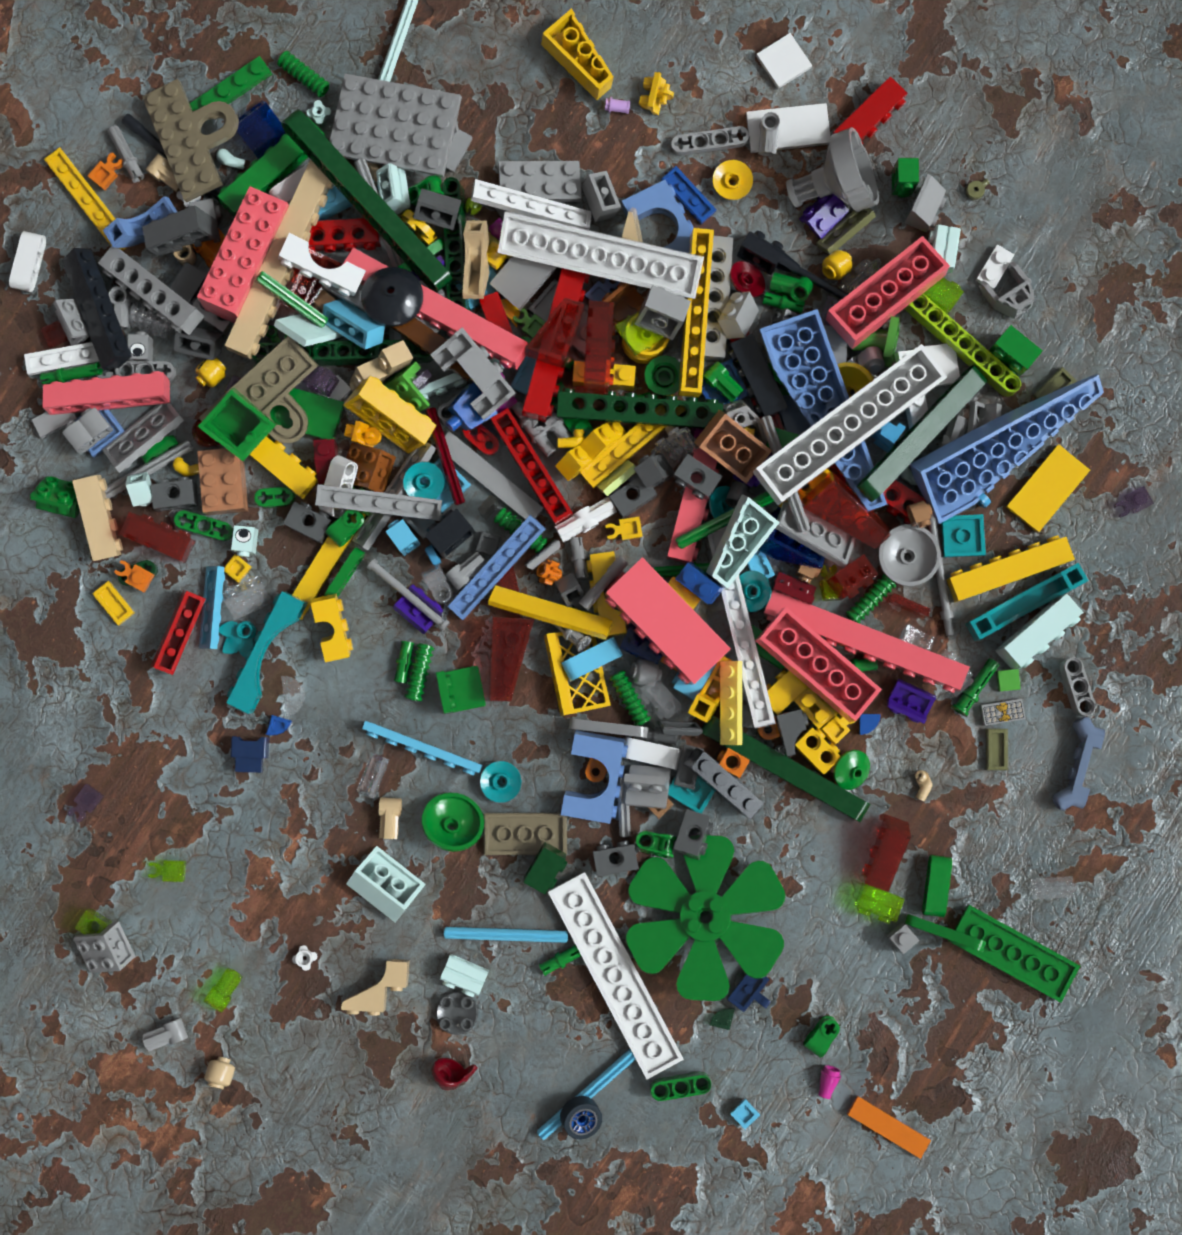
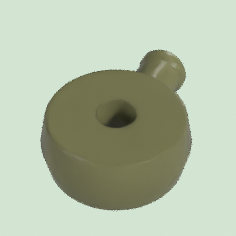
M984 179L982 182H970L966 187L967 197L971 200L982 198L985 193V187L990 184L989 180Z

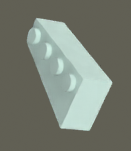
M742 494L706 573L724 587L729 588L780 522L752 499Z

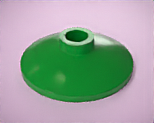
M850 750L844 753L838 759L834 768V779L837 785L846 790H852L862 785L870 771L868 756L860 750Z

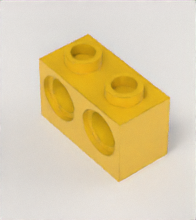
M811 727L795 742V748L821 775H824L841 757L838 754L840 750L833 743L829 745L824 740L826 736L820 729ZM809 736L816 739V745L813 748H809L806 745V739ZM824 751L829 752L831 755L828 763H824L821 760V754Z

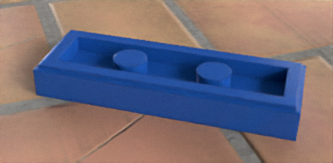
M677 166L661 178V181L666 180L668 185L671 184L676 193L675 197L701 225L716 212V208Z

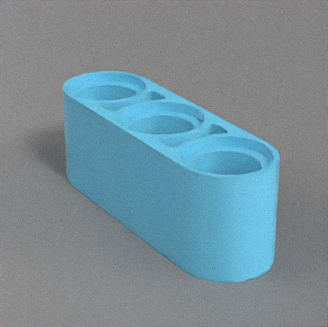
M612 637L561 664L571 682L623 656L615 638Z

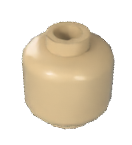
M218 1056L217 1060H211L208 1063L204 1076L208 1086L223 1090L224 1087L231 1084L235 1067L229 1064L230 1059Z

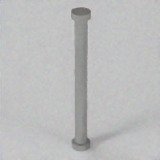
M376 559L369 563L367 569L377 573L435 622L441 631L446 629L450 624L448 620L441 618L377 564L378 561Z

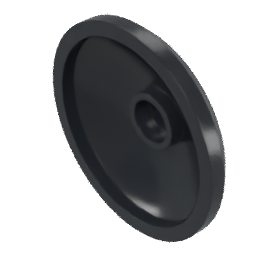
M387 267L374 272L366 280L361 292V302L364 311L374 322L389 327L401 326L413 320L421 310L423 289L419 280L411 272L399 267ZM389 289L395 290L393 293L387 292Z

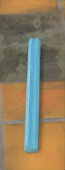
M445 927L444 938L566 943L568 941V932L557 930Z
M631 1049L627 1050L575 1097L586 1096L593 1098L636 1060ZM561 1110L537 1130V1134L541 1139L545 1140L562 1125L560 1121Z

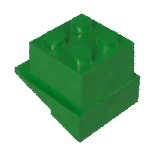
M234 387L198 425L202 431L242 461L249 456L276 426L272 420Z

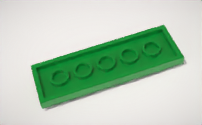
M967 904L954 930L985 941L984 951L981 952L948 940L1062 1003L1080 968V965Z

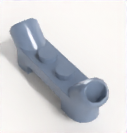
M1086 716L1074 721L1072 725L1080 739V744L1074 751L1073 759H1075V763L1068 773V779H1070L1068 787L1057 792L1052 797L1055 806L1062 811L1071 806L1083 809L1086 805L1090 789L1082 787L1090 756L1092 749H1101L1104 741L1105 730L1094 727L1091 719Z

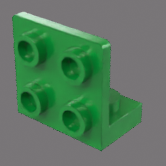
M478 666L448 672H436L444 714L486 706Z

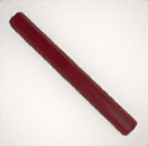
M435 407L426 409L425 413L436 424L432 435L455 505H461L465 503L462 489Z

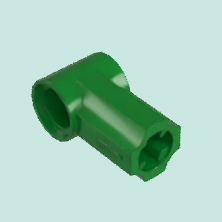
M776 272L773 274L770 283V291L791 296L796 302L805 301L813 288L812 281L807 277L794 278Z
M718 361L703 374L705 382L712 388H716L730 403L744 391L729 376L728 370Z

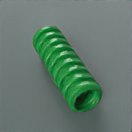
M285 51L279 56L277 65L282 67L284 71H287L288 74H292V77L297 78V81L302 82V85H307V89L316 93L318 97H322L327 93L330 83L325 81L323 77H320L318 73H315L314 70H310V67L305 66V63L300 62V59L296 58L295 55Z
M504 507L495 516L494 523L498 522L500 527L503 526L504 530L510 531L509 534L512 535L521 526L522 520L516 519L517 516H512V512H507V509ZM540 535L530 546V549H534L536 554L540 553L547 544L548 539H543L542 535Z
M883 574L881 576L882 579H878L877 584L874 583L872 585L873 588H869L868 593L865 592L863 594L864 597H860L859 602L856 601L854 603L855 606H851L850 611L845 612L848 619L860 624V620L863 621L865 619L864 616H868L869 611L872 612L874 610L873 607H877L878 602H882V598H886L887 593H891V589L896 588V583Z
M421 643L416 645L418 649L415 650L416 657H413L415 662L412 663L413 669L410 670L412 675H409L410 682L407 683L409 687L406 688V691L408 692L404 695L406 699L419 702L423 700L421 695H424L423 688L426 687L424 683L427 682L425 678L429 675L427 670L430 669L429 663L432 662L430 657H433L431 653L435 649L433 646Z
M622 670L611 676L609 680L614 683L612 686L616 687V693L620 694L618 697L622 698V704L626 705L625 709H628V715L632 716L631 720L635 721L634 726H640L648 722L651 716L647 715L648 711L644 710V704L640 703L642 700L638 699V693L635 694L634 692L636 690L635 687L632 688V682H629V677L625 675L626 671Z

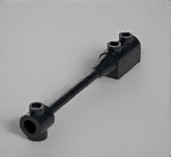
M750 231L737 253L739 258L771 276L777 268L801 277H807L813 284L841 300L848 295V293L800 267L796 261L785 253L783 245L779 241L768 242L765 240V234L761 231H755V233Z

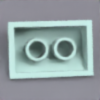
M378 846L360 864L346 883L395 923L426 885Z

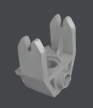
M1012 261L1009 263L1008 270L1019 286L1000 298L984 280L979 283V289L993 309L1015 319L1031 309L1035 298L1031 279L1026 276L1017 263Z
M742 399L723 405V412L740 426L746 427L753 424L756 427L759 440L766 445L767 438L760 421L761 419Z

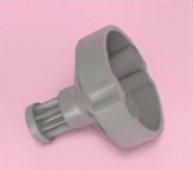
M853 127L831 135L823 167L812 170L811 174L796 180L792 178L786 181L787 194L794 207L802 206L803 202L818 196L823 198L831 194L837 196L856 212L879 203L878 187L871 161L859 134Z

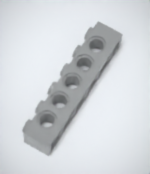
M713 236L712 256L717 255L721 262L711 261V275H716L719 278V282L715 283L710 278L709 295H715L718 298V302L714 303L709 299L708 315H714L717 322H710L707 318L706 335H714L715 342L711 343L706 339L705 361L722 362L725 358L727 337L718 319L729 300L733 237Z
M111 246L98 262L104 268L102 271L111 279L115 276L117 278L116 283L126 290L129 287L131 289L129 293L138 301L141 298L144 299L143 304L152 312L154 309L158 310L159 312L156 315L165 322L168 320L172 321L170 326L179 333L183 330L190 335L205 317L119 248Z

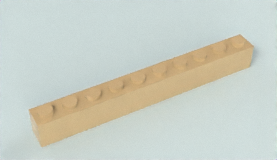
M311 160L306 167L258 272L259 274L261 271H264L283 286L292 279L294 274L293 267L292 269L287 268L278 260L288 234L291 233L309 242L311 237L310 230L319 220L318 213L320 208L324 207L327 203L328 196L326 195L329 189L334 187V184ZM256 278L225 343V347L229 351L250 360L252 355H257L260 348L258 343L261 337H265L269 327L267 324L270 318L275 316L277 311L275 306L278 300H281L259 284Z

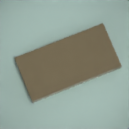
M484 813V855H537L544 841L567 855V816H563L561 813Z

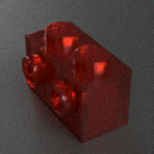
M863 554L826 581L840 601L846 597L850 600L860 593L858 588L862 586L865 589L874 583L872 578L877 576L878 573Z

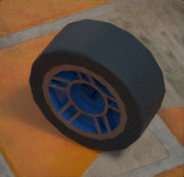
M578 1096L567 1101L562 1107L560 1121L570 1137L582 1140L593 1136L600 1129L602 1113L593 1099L586 1096Z

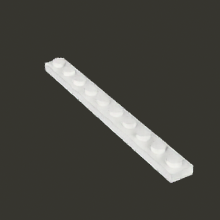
M727 526L708 535L712 556H714ZM738 575L729 588L725 587L721 593L738 661H742V679L754 728L756 729L776 723Z

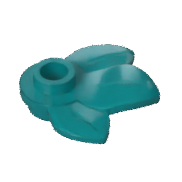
M229 621L220 626L219 633L227 637L223 645V653L234 654L239 651L245 658L248 651L254 648L253 639L257 633L255 625L249 621L241 623ZM246 628H249L250 630L248 635H244V630Z

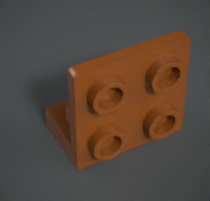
M620 282L617 286L618 289L613 293H607L601 302L602 315L617 332L627 326L633 316L639 314L644 298L635 290V285Z
M351 443L346 458L355 462L358 466L353 485L370 491L384 493L396 457L382 449Z

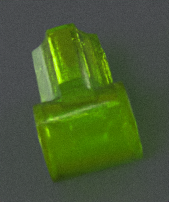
M228 967L216 986H213L203 1002L222 1013L232 999L231 995L243 976Z

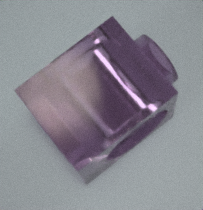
M319 365L302 380L311 391L326 397H330L339 383V379L331 370Z

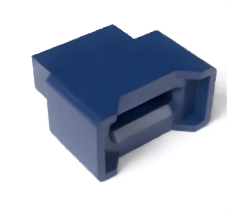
M232 736L231 757H236L235 772L263 773V758L269 757V738L261 737L258 741H243L241 737Z

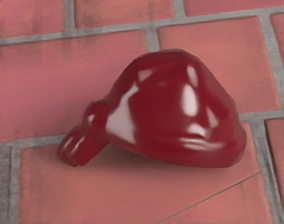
M440 1058L433 1063L431 1070L435 1083L442 1090H454L461 1083L467 1082L478 1068L472 1064L464 1069L460 1063L453 1059Z

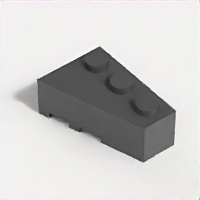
M195 205L188 206L177 213H170L167 217L153 220L150 224L142 226L146 249L157 256L183 250L182 246L195 244V247L202 246L201 242L214 240V243L221 242L217 220Z

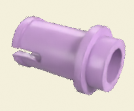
M612 97L606 98L605 111H608V113L613 111L629 114L630 101L612 99Z

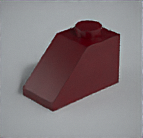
M334 439L313 440L314 461L319 485L325 483L330 463L338 455V446Z

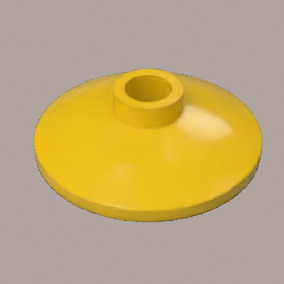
M728 160L721 163L713 174L715 191L721 197L728 200H738L745 197L753 185V175L750 168L738 160ZM729 180H735L736 184L730 185Z

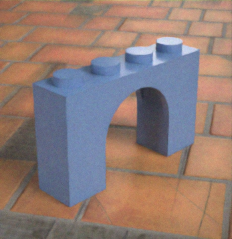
M666 180L622 200L621 207L626 217L628 211L633 207L636 208L638 220L652 214H663L671 218L677 227L678 234L674 241L664 248L689 253L690 235L694 227L691 221L686 220L684 217L685 210L681 202L677 203L674 197L676 195L675 190L671 184H667Z
M575 731L571 754L594 758L602 762L608 771L609 783L602 791L596 794L565 791L561 815L610 824L611 818H616L618 806H614V800L619 798L621 786L617 785L618 777L623 778L625 766L621 765L622 757L626 758L628 745H624L625 739Z

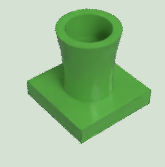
M891 316L889 330L877 329L853 348L852 351H863L872 346L879 347L884 353V367H892L900 331L899 317Z

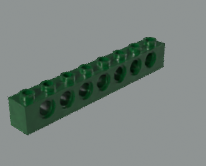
M563 388L562 392L558 391L556 418L705 429L719 410L723 412V403H718V399H706V402H698V398L686 397V401L677 400V396H665V399H657V395L645 394V398L636 397V393H624V396H616V392L604 391V395L595 394V390H583V393H575V389ZM574 399H581L584 407L577 410L573 407L572 401ZM594 401H602L604 409L596 411L593 408ZM622 402L625 410L621 413L614 410V403ZM635 404H643L645 412L637 414L634 410ZM656 405H663L666 412L664 415L659 416L655 413ZM676 407H684L686 415L684 417L677 416L675 413ZM697 408L705 409L706 417L704 419L697 417Z

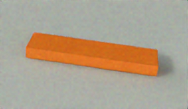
M858 1095L847 1112V1115L920 1159L931 1142L926 1136Z

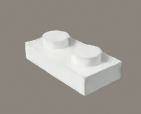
M996 245L975 281L980 283L984 280L994 290L1015 254Z

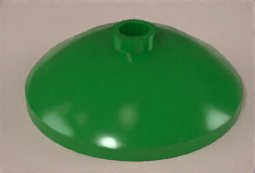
M444 793L434 797L426 805L422 814L421 822L425 836L433 845L446 851L457 852L472 847L480 839L484 829V817L479 806L469 797L459 793ZM448 826H452L454 830H449Z

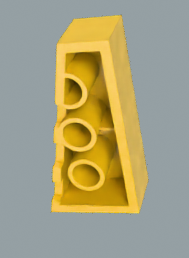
M571 8L543 32L541 45L598 100L611 89L613 75L601 55H598L593 42L587 37L582 24L578 22Z

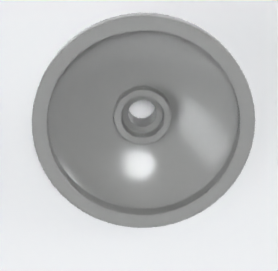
M911 524L901 525L892 529L883 538L878 552L879 564L884 574L893 582L903 586H917L932 578L938 570L941 561L940 546L934 535L927 529L919 528V526L912 527ZM905 553L910 555L909 561L904 559Z

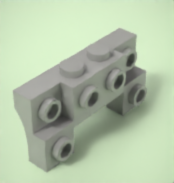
M463 327L430 354L444 372L458 362L483 394L470 404L483 420L488 418L516 394L502 377L501 373L503 370L496 362L492 364L487 357L490 354L483 346L478 347Z

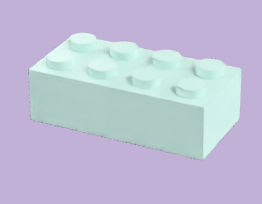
M1068 594L1061 595L1052 600L995 651L1011 669L1026 668L1034 661L1033 656L1045 652L1050 647L1048 643L1061 638L1065 634L1063 630L1077 624L1081 620L1079 616L1084 612Z

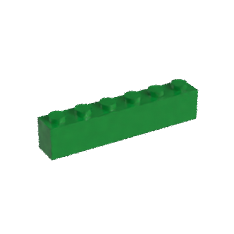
M287 133L284 134L274 147L271 146L265 151L264 156L259 160H254L247 171L238 174L231 185L221 189L218 195L220 204L235 218L250 186L268 194L275 185L283 181L309 157Z

